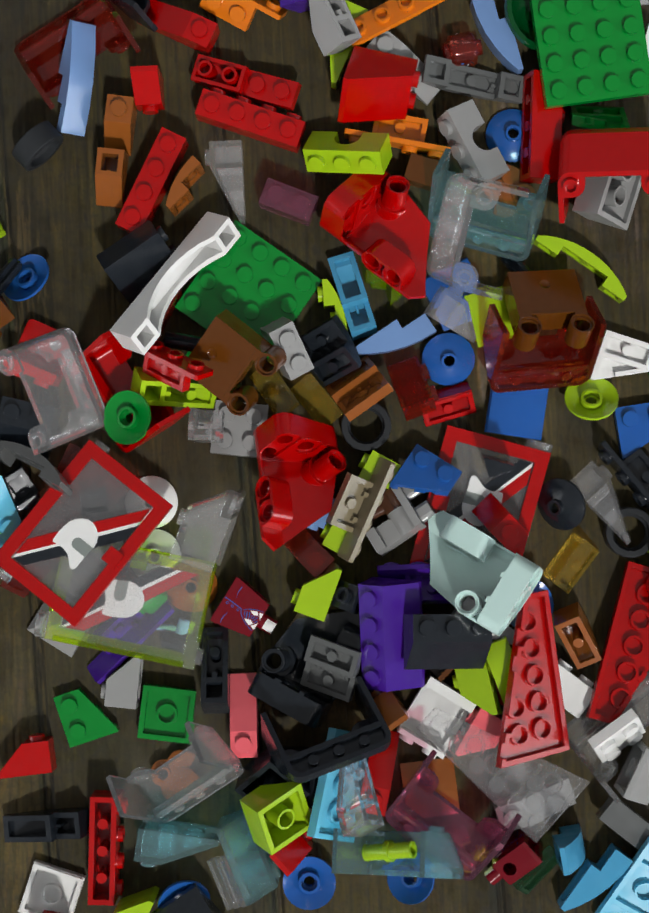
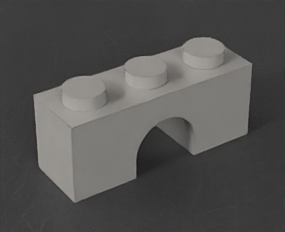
M473 99L446 110L436 120L441 134L445 136L451 147L453 157L458 161L463 170L464 178L470 184L473 191L498 180L510 171L498 147L491 150H483L475 144L473 133L485 122Z

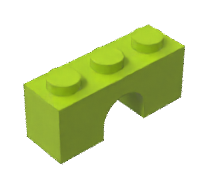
M312 131L302 149L307 172L384 175L392 158L389 133L363 132L356 142L340 144L338 132Z

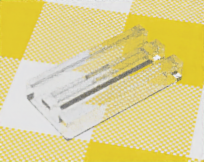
M232 854L209 859L207 863L226 910L248 906L251 900Z

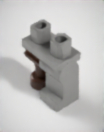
M398 487V489L390 488L383 493V501L375 511L370 530L366 532V536L378 554L381 556L386 555L419 530L421 531L427 527L425 522L435 514L428 501H424L416 507L411 502L412 499L422 493L414 492V489ZM386 514L388 520L376 528L373 527V520Z

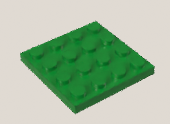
M530 0L529 4L545 109L649 95V57L640 0Z
M235 220L233 224L241 235L226 255L214 260L199 271L175 308L205 329H208L218 314L227 309L263 337L260 328L281 317L288 318L294 323L316 292L317 286L321 285L322 280Z

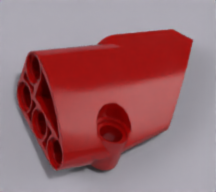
M386 171L384 175H351L326 199L319 226L360 255L362 263L368 270L407 299L425 298L427 254L431 223L408 195L410 189L409 181L400 175L391 176Z
M287 412L271 416L255 428L253 432L259 471L255 495L261 539L272 551L281 547L331 511L336 475L346 468V459L338 451L336 432L333 426Z

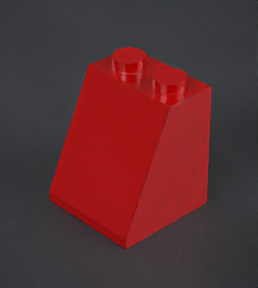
M354 46L343 77L337 122L406 119L408 109H414L417 93L412 91L413 87H418L421 75L420 71H416L418 59Z

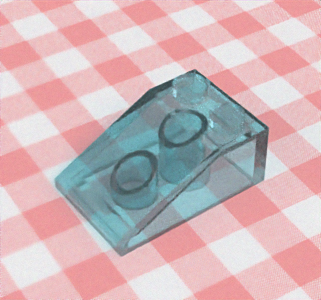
M145 816L138 828L134 861L140 862V865L144 867H156V864L162 865L217 847L223 834V828Z

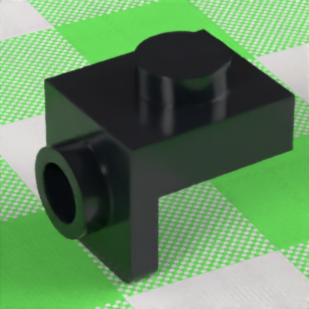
M22 465L2 476L18 512L22 509L28 510L38 503L40 498L39 490Z
M339 580L330 605L356 614L359 607L358 586Z

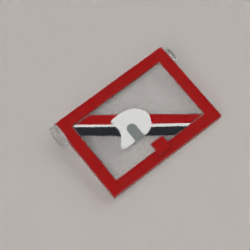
M447 425L439 458L462 471V474L448 496L434 495L429 492L427 501L435 513L444 510L496 540V543L503 546L474 515L472 510L486 496L492 493L530 532L553 445L527 438L526 444L523 446ZM482 453L512 461L516 469L514 470L515 472L490 478L486 472ZM428 521L425 522L427 527L418 531L410 564L416 561L430 564ZM529 533L510 551L523 556Z
M89 439L62 472V475L73 491L72 495L69 497L50 487L0 548V578L9 583L14 577L74 627H77L173 507L172 504L107 454L110 448L98 439L95 443Z

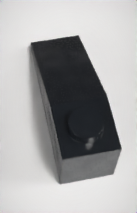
M226 627L202 628L201 707L203 714L230 713L229 629Z

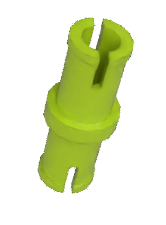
M386 840L382 844H364L362 847V857L367 862L374 860L394 862L396 859H414L417 856V845L414 841L394 843L392 840Z

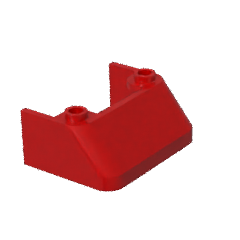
M649 127L578 129L567 131L562 136L559 150L557 185L559 223H565L569 208V198L578 197L583 193L586 185L585 177L641 175L642 188L649 194Z
M110 331L101 334L71 364V371L75 380L103 424L106 404L116 393L126 390L130 391L133 371L127 363V360L132 356V351L123 348L120 343L116 342V338ZM149 405L151 424L149 430L146 431V435L134 444L115 443L120 450L128 453L171 427L191 411L190 408L187 406L174 413L171 406ZM133 414L130 417L131 422L133 421Z

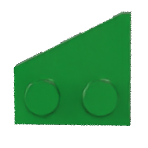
M570 106L569 117L571 124L578 128H630L624 107Z
M81 688L53 697L70 748L119 732V726L113 723L103 713V710L89 699V696Z

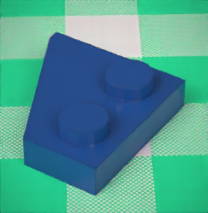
M649 403L617 407L613 412L621 459L629 457L649 442Z
M417 444L391 481L389 487L392 489H398V487L414 489V492H431L434 495L448 496L460 478L462 471Z

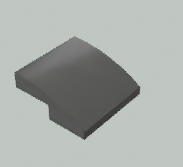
M312 634L304 657L306 665L300 684L346 702L352 701L362 652Z

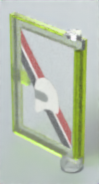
M116 542L94 548L75 569L70 568L68 557L61 556L53 592L70 606L74 607L107 566V563L101 559L110 546L119 551L124 544ZM140 547L77 627L71 625L49 607V611H39L35 622L34 636L194 670L195 665H201L204 649H199L217 563Z

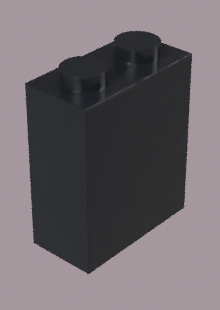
M150 220L96 256L104 271L130 305L176 250L173 244L170 246L166 244L169 238L162 227L158 226L155 228Z

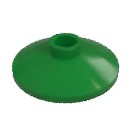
M126 390L118 392L110 398L103 414L104 427L109 437L119 444L129 445L137 443L146 435V431L149 430L151 424V410L148 402L141 394ZM133 414V421L131 422L130 417Z

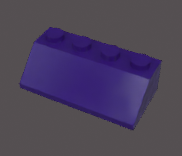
M371 577L359 583L362 679L368 690L389 692L424 687V669H404L403 614H423L421 581Z

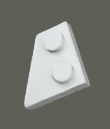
M609 330L604 331L589 377L590 380L649 372V343Z

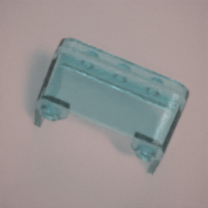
M446 148L432 176L427 218L431 223L430 235L441 241L514 261L527 259L545 207L550 175H544L537 194H522L517 202V206L466 193L467 181L458 173L448 171L451 149Z
M360 824V830L333 828L332 873L464 879V867L451 834L445 833V827L428 826V831L421 832L376 831V825ZM386 840H392L394 843L414 841L417 845V856L414 859H396L394 862H386L385 860L367 862L362 857V847L364 844H382Z

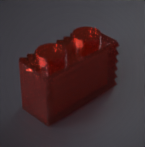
M414 356L397 364L388 365L389 378L406 421L437 410L435 401L439 400L435 386H429L427 383L430 375L425 363L420 365L417 356Z

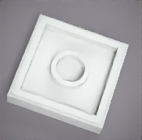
M36 859L18 912L43 913L44 910L60 913H74L86 875Z

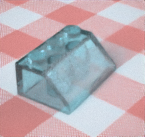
M243 809L221 817L215 831L246 906H249L278 887L281 871L275 862L271 861L269 853L254 843Z

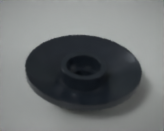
M554 478L542 485L538 499V508L544 520L559 530H570L578 526L582 522L586 511L585 500L579 488L564 478Z

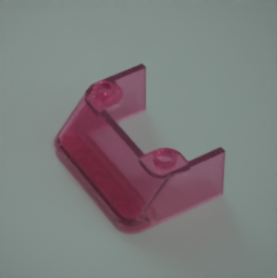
M432 750L385 813V817L393 828L410 841H414L418 847L459 878L470 881L502 850L522 816L517 813L506 826L497 819L490 817L483 818L479 823L475 822L435 791L439 785V779L431 769L427 768L437 754L435 750Z

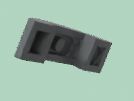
M429 54L425 55L422 83L451 93L483 100L521 104L523 98L524 76L503 71L494 73L452 63L451 59Z
M0 440L1 463L11 467L14 461L18 459L41 470L38 476L49 487L69 497L72 495L73 491L67 480L44 456L22 444Z

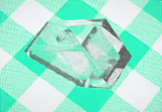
M440 285L424 313L474 343L476 335L468 301L461 298L464 292L452 285H449L448 288Z

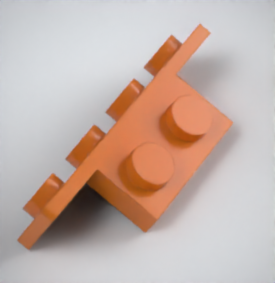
M201 0L199 5L202 9L244 32L249 29L257 9L276 20H281L288 11L280 7L278 0Z
M388 0L354 18L362 38L351 46L353 48L354 46H359L445 0Z
M407 115L406 119L374 121L372 133H389L391 147L401 149V152L411 155V153L417 154V152L428 154V158L443 160V157H449L451 147L425 143L429 119ZM345 128L344 138L349 139V143H354L366 131Z

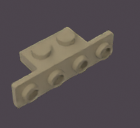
M380 457L370 481L347 472L326 519L327 523L347 531L338 552V556L353 563L355 557L359 555L365 534L372 526V518L375 511L383 501V493L386 486L394 476L396 463Z

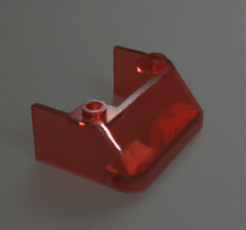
M84 0L21 41L15 47L14 52L24 71L50 109L55 107L50 97L59 95L63 75L58 72L70 19L96 25L95 57L106 49L110 53H123L130 45L136 53L141 51L109 0Z
M586 297L585 306L588 315L593 318L595 326L587 345L580 349L572 348L566 344L564 335L567 329H558L556 335L539 336L533 350L528 352L520 351L514 347L512 338L509 339L510 332L504 325L496 305L489 304L482 339L487 380L491 389L496 393L577 386L587 382L592 375L607 326L593 297Z

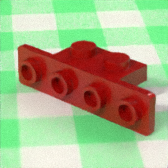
M158 340L155 341L144 355L142 372L181 392L189 390L191 379L198 381L213 376L214 371L205 366L204 362L184 356L182 351L172 350Z

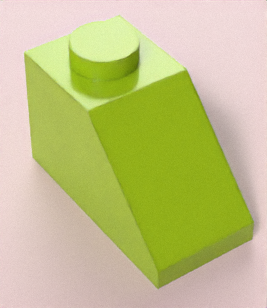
M337 567L303 583L301 589L296 588L291 603L296 604L294 611L324 622L342 569Z
M487 661L483 669H454L455 675H452L454 688L456 691H460L461 696L491 715L502 714L494 678Z

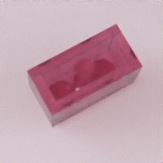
M268 177L258 203L262 209L310 226L319 203V198L316 195Z

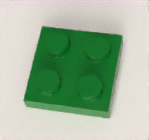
M144 684L137 738L190 744L197 690Z

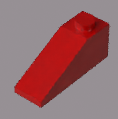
M150 0V8L146 15L158 27L156 32L210 56L220 34L218 23L194 12L157 0Z
M391 731V743L388 749L368 757L358 807L360 812L384 817L386 815L400 733L398 731Z

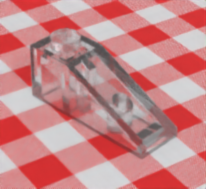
M209 141V149H205L206 166L210 165L215 179L239 222L246 224L242 141Z
M591 461L570 481L581 491L585 504L628 545L631 540L615 487L610 479L613 475L604 465L598 467Z
M366 758L339 770L336 812L343 837H363L384 826Z

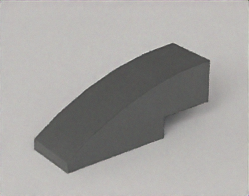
M613 793L596 812L597 817L638 850L649 836V822Z

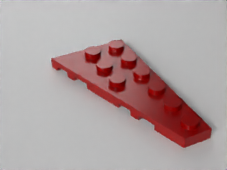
M630 561L626 562L587 718L610 724L620 717L649 670V594L646 587L649 567Z
M548 590L533 591L516 615L496 767L501 769L570 750Z

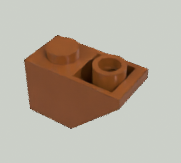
M97 148L95 167L97 206L123 208L129 155L125 150Z

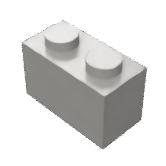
M281 317L260 328L265 340L272 345L281 347L286 353V363L279 369L282 376L292 381L314 369L292 320Z

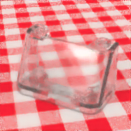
M66 327L60 328L0 351V372L6 376H13L19 373L40 424L30 429L28 433L29 444L34 456L104 427L105 405L78 339L71 329Z

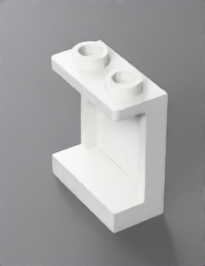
M429 673L425 679V686L420 687L407 709L409 719L396 727L400 733L399 738L410 745L415 742L422 746L421 751L433 759L436 756L443 759L446 755V749L468 713L473 712L476 704L461 696L460 691H456L455 688L444 681L440 682L436 676Z

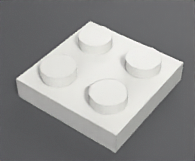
M631 708L588 739V742L600 761L604 763L607 760L612 761L621 754L620 750L627 745L638 743L643 737L642 734L646 731L638 715Z

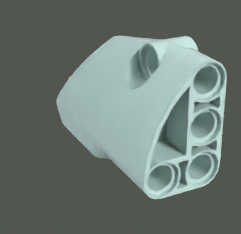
M444 510L435 513L428 520L430 585L462 615L493 634L500 636L535 589L543 574V569L518 553L515 554L495 542L496 540L458 517L450 515ZM468 597H474L475 607L470 611H465L463 609V601Z

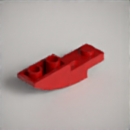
M201 54L197 56L190 78L192 81L206 87L219 88L231 96L236 97L239 95L260 105L267 104L294 111L302 86L296 81L253 71L244 65Z

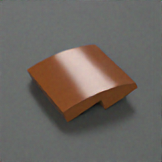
M193 155L177 174L167 197L166 206L174 217L194 199L189 188L205 173L201 163Z
M367 355L360 359L362 363L360 368L325 387L350 422L394 391Z
M453 757L400 764L407 820L460 814Z

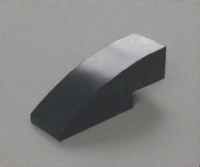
M88 807L37 810L2 816L5 842H53L56 839H82L89 835Z

